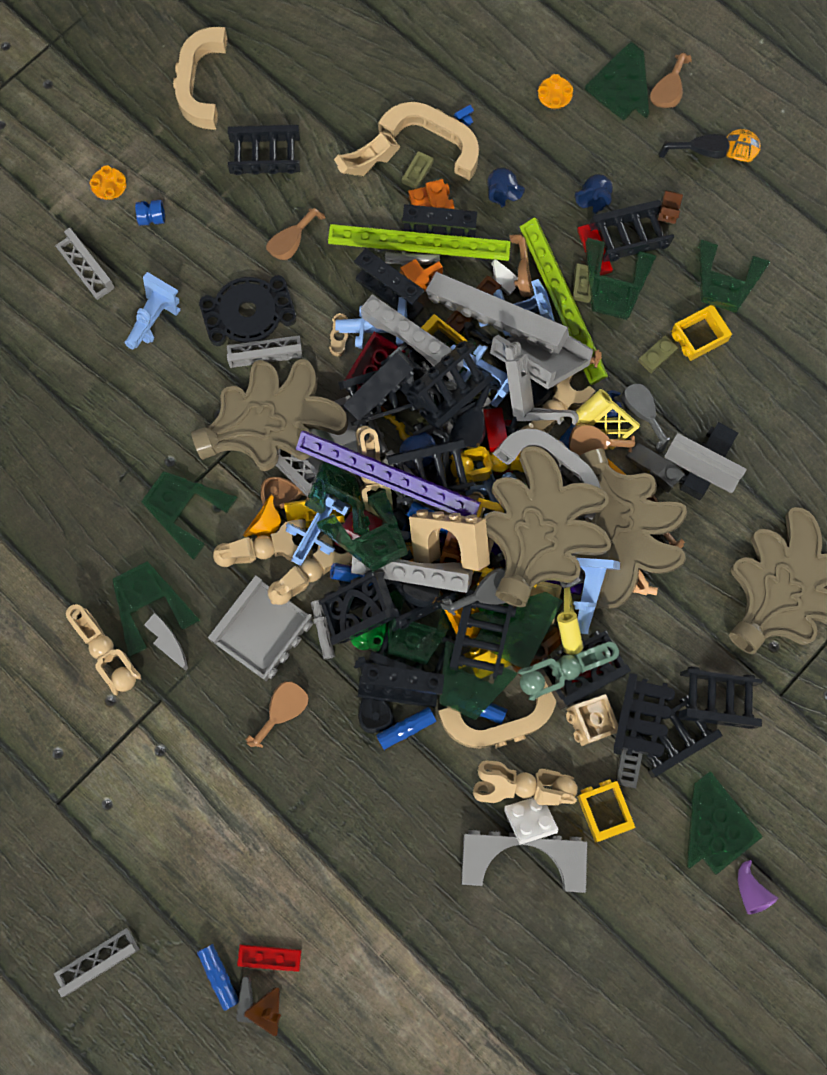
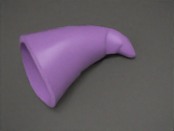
M749 860L743 862L738 869V885L747 914H756L773 905L778 900V897L769 892L754 878L750 870L752 861Z

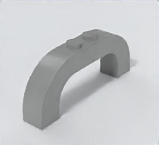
M522 429L516 431L501 442L492 453L508 466L525 447H540L553 457L560 472L573 483H587L600 488L595 473L588 464L580 459L577 453L570 451L563 442L556 440L550 434L541 430ZM596 513L583 515L576 520L590 522Z

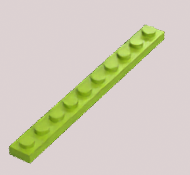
M534 217L520 226L521 232L526 239V243L563 325L568 327L569 336L593 349L592 357H594L595 345L542 228ZM601 360L597 368H595V364H590L583 369L591 385L608 377Z
M330 224L328 244L509 261L511 241L332 224Z

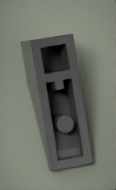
M637 443L632 451L625 456L643 473L652 475L656 480V484L667 494L685 475L670 461L640 443Z

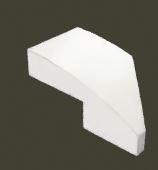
M493 260L492 279L501 284L502 290L507 295H510L515 290L514 280H518V277L503 264Z

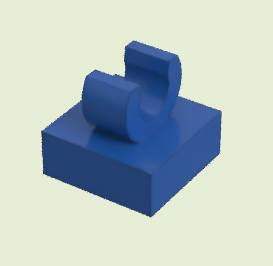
M469 105L456 112L453 117L468 127L473 123L470 115L474 110Z

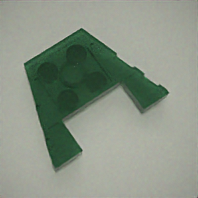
M447 641L442 672L444 674L443 693L440 695L439 704L476 720L516 677L517 673L504 667L502 676L498 675L497 680H494L493 684L459 668L458 671L450 670L449 666L455 644Z

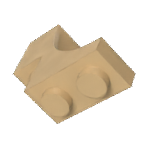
M381 132L363 148L349 154L337 155L334 161L338 165L339 171L343 174L365 176L376 162H388L400 146L391 134Z

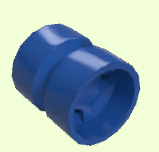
M153 200L150 204L146 201L135 203L139 226L150 225L151 222L154 224H165V211L162 200Z

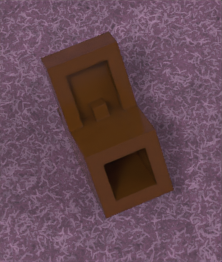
M664 190L658 220L676 223V219L679 218L680 214L679 208L683 194Z
M448 531L439 563H460V545L456 537Z

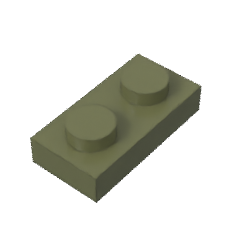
M418 151L404 174L402 183L413 189H418L431 168L434 158Z
M576 264L572 289L574 300L586 303L591 301L595 267Z
M665 335L642 355L638 362L650 373H653L677 351L678 347Z

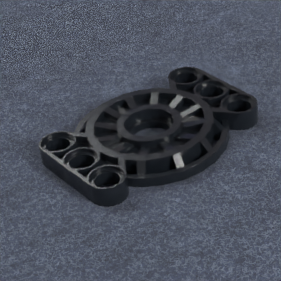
M279 275L272 277L269 283L254 277L238 278L223 286L217 293L216 298L205 295L199 301L208 337L214 346L223 345L227 337L242 343L260 341L273 333L278 327L279 322L285 326H292L297 320L286 281ZM276 281H281L283 286L277 289L273 287V284ZM281 297H286L288 302L282 305L278 303V300ZM211 301L213 305L211 308H204V302ZM244 303H253L256 306V312L251 317H243L239 313V307ZM286 313H291L293 318L286 321L283 319V316ZM216 317L218 321L216 324L211 325L208 323V319ZM216 333L222 334V339L219 341H214L212 337Z

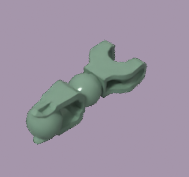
M607 642L573 656L564 655L557 662L554 659H547L530 667L522 668L517 672L522 675L520 687L523 692L530 695L528 700L533 701L544 694L562 688L565 680H574L582 672L615 660L619 655V649L615 643ZM607 647H609V648L612 649V655H611V656H610L609 649H608ZM549 666L552 669V675L555 677V684L544 688L545 679L537 669Z

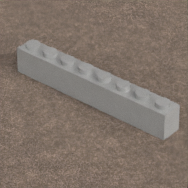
M438 272L435 273L426 289L429 300L433 303H441L449 310L460 311L462 315L468 318L474 317L482 324L486 325L488 323L498 331L502 332L504 330L509 332L514 338H523L533 346L537 344L549 353L555 352L559 354L569 336L568 327Z

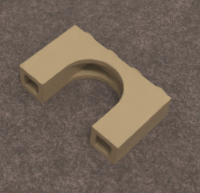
M427 509L417 510L415 514L409 517L414 561L432 563L441 557L439 532L443 528L450 531L458 540L462 568L479 571L490 564L486 518H477V515L461 516L460 513L444 514L443 511L428 512Z

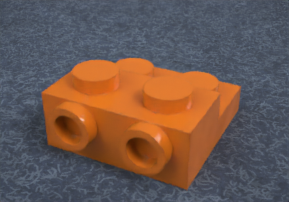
M443 179L428 182L426 187L408 191L411 205L454 209L453 200L448 199L450 194L448 183L444 184Z

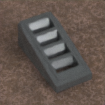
M623 749L619 759L616 781L619 786L636 789L642 753L633 752L636 753V757L626 755L628 750ZM625 760L635 761V765L627 764ZM623 768L634 769V773L625 772ZM622 776L633 777V780H623Z
M245 975L242 978L236 1020L253 1023L244 1016V1012L254 1004L250 975Z

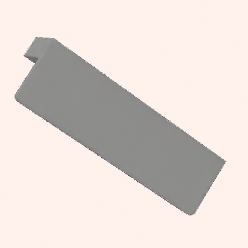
M679 433L676 434L664 456L670 462L729 493H733L739 480L747 470Z

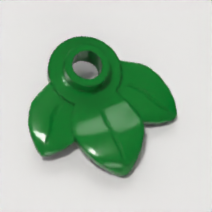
M386 624L352 639L351 643L362 651L368 649L373 651L380 650L387 629ZM376 638L381 639V643L378 645L374 643Z

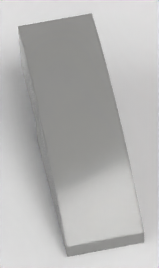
M154 613L144 624L158 637L153 644L186 671L188 664L179 641L170 628Z

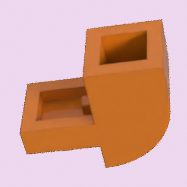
M414 259L400 267V273L424 289V292H426L436 272L443 274V266L440 262L423 270L418 261Z

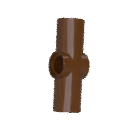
M554 627L511 664L514 671L517 673L522 668L540 663L542 659L562 644L559 629ZM541 648L544 651V656H536L534 649Z

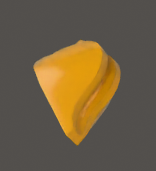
M270 494L259 513L244 532V537L256 535L257 537L261 535L269 536L279 529L281 519L279 512L274 507V497L272 494Z

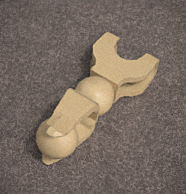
M572 376L554 386L553 399L546 402L542 408L577 410L594 395L596 390L591 386L582 391L572 389L570 386ZM557 420L531 421L529 425L524 426L520 430L537 429L549 433L555 423H557Z
M360 426L355 432L358 453L381 462L377 432L368 426ZM369 433V439L364 440V436ZM361 477L364 485L359 489L362 507L384 519L387 513L393 509L391 488ZM383 488L385 501L375 499L368 504L367 492Z
M303 519L287 521L303 530L307 528L306 521ZM285 522L277 533L271 534V538L261 535L253 541L252 538L248 537L232 543L219 544L214 549L213 559L222 567H229L233 564L252 563L256 560V557L268 559L273 554L275 557L283 556L291 561L298 546L292 541L294 535L286 531L287 522ZM312 549L309 551L305 559L311 558L313 556Z
M332 529L320 537V539L333 546L339 532L337 529ZM318 545L317 551L313 554L312 558L305 559L299 567L294 566L280 581L273 582L269 586L268 597L270 602L277 605L287 603L291 597L303 592L309 586V582H315L322 576V573L324 575L331 571L333 563L352 566L353 553L349 551L344 554H338L334 551L328 555L320 550L321 546Z
M78 604L71 605L66 611V617L84 642L89 645L90 655L98 659L96 670L108 684L112 693L118 696L119 691L126 692L131 690L135 685L136 679H141V674L133 667V664L123 651L114 649L112 640L105 636L90 611ZM119 656L126 667L117 668L110 677L104 666L107 662H112L114 657Z
M483 761L478 767L479 777L483 780L477 782L473 790V795L478 801L496 803L505 798H514L515 794L522 798L533 796V799L539 805L573 804L577 801L575 798L577 795V785L572 776L562 775L559 772L547 769H539L535 777L527 772L516 775V770H510L506 765L498 761ZM543 786H552V789L544 788Z

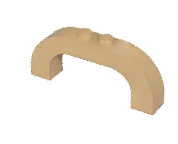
M224 27L205 28L191 35L183 44L179 62H176L177 78H174L173 85L181 113L190 123L204 129L216 130L218 112L215 104L200 103L192 97L196 66L199 59L208 53H226L228 38Z
M407 102L388 110L379 121V133L391 134L394 139L403 128L410 125H419L453 142L462 152L455 163L454 173L469 181L471 180L478 164V142L474 133L455 117H450L441 110L434 109L423 103Z
M552 692L544 694L536 699L535 709L527 717L486 730H475L467 726L461 717L458 705L439 710L438 714L447 734L459 744L470 748H487L494 745L496 748L506 746V742L513 739L514 742L525 740V735L540 729L552 715L556 699Z

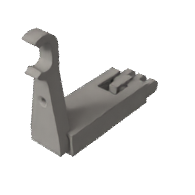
M517 341L505 349V363L513 416L517 417V421L557 420V423L560 425L564 421L563 416H568L572 418L573 425L577 424L579 416L573 410L534 407L527 354H521L520 343Z

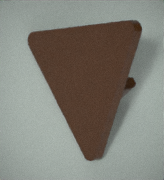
M277 987L244 1012L246 1018L272 1036H277L278 1021L281 1017V1014H279L280 989Z

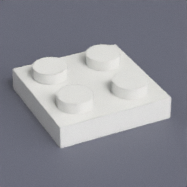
M533 798L505 806L504 811L520 845L558 832V827L548 806L537 804Z

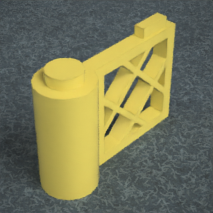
M599 389L575 411L579 416V421L575 425H594L597 422H605V429L600 430L606 435L618 434L617 439L625 440L640 427V424L613 402L609 394L602 389ZM614 409L618 413V418H607V413ZM607 422H618V429H607ZM620 422H629L633 426L629 429H620ZM609 446L608 448H610L611 450H613V449L616 448V447Z
M570 587L564 588V612L557 616V622L564 652L569 655H576L583 650V643Z

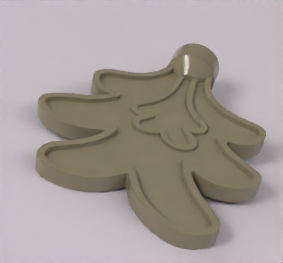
M301 359L296 361L292 365L289 376L282 386L275 368L266 361L257 360L251 367L249 386L246 393L237 386L224 388L221 392V409L216 420L208 427L205 426L192 431L191 435L201 460L215 456L223 451L235 450L250 456L259 470L268 471L277 464L279 449L290 453L299 460H306L310 457V455L296 450L301 431L310 433L308 429H317L335 435H342L347 430L348 417L344 409L336 402L314 396L318 382L314 368L308 360Z
M535 446L525 447L519 456L527 478L528 487L515 478L505 477L496 480L491 491L503 508L504 513L494 511L484 516L486 518L487 536L501 548L506 562L505 574L499 583L495 595L500 600L517 607L526 606L532 591L531 589L540 582L555 580L570 583L575 581L580 575L581 567L579 561L573 555H602L607 553L611 547V541L602 528L587 521L575 520L583 515L604 510L609 502L607 494L600 488L587 483H573L564 487L560 469L553 457L544 449Z
M600 448L588 451L579 457L593 470L599 481L600 489L609 498L605 509L597 512L590 523L599 526L606 532L611 541V547L607 553L602 555L578 554L574 556L576 558L605 559L620 562V570H606L597 600L599 606L613 609L623 605L633 594L639 578V569L650 573L663 574L672 572L684 564L686 554L681 548L659 542L651 535H660L674 531L684 522L688 511L682 503L653 502L648 500L656 492L655 478L647 473L624 475L614 471L609 466L604 449Z
M794 507L786 513L787 544L778 533L768 529H759L751 537L758 562L752 558L745 557L739 559L731 567L732 575L740 583L746 594L747 608L743 619L730 632L729 638L738 648L749 654H755L765 639L773 636L786 637L801 645L810 644L817 636V626L814 621L827 624V589L825 588L827 587V554H821L822 535L815 517L803 508Z

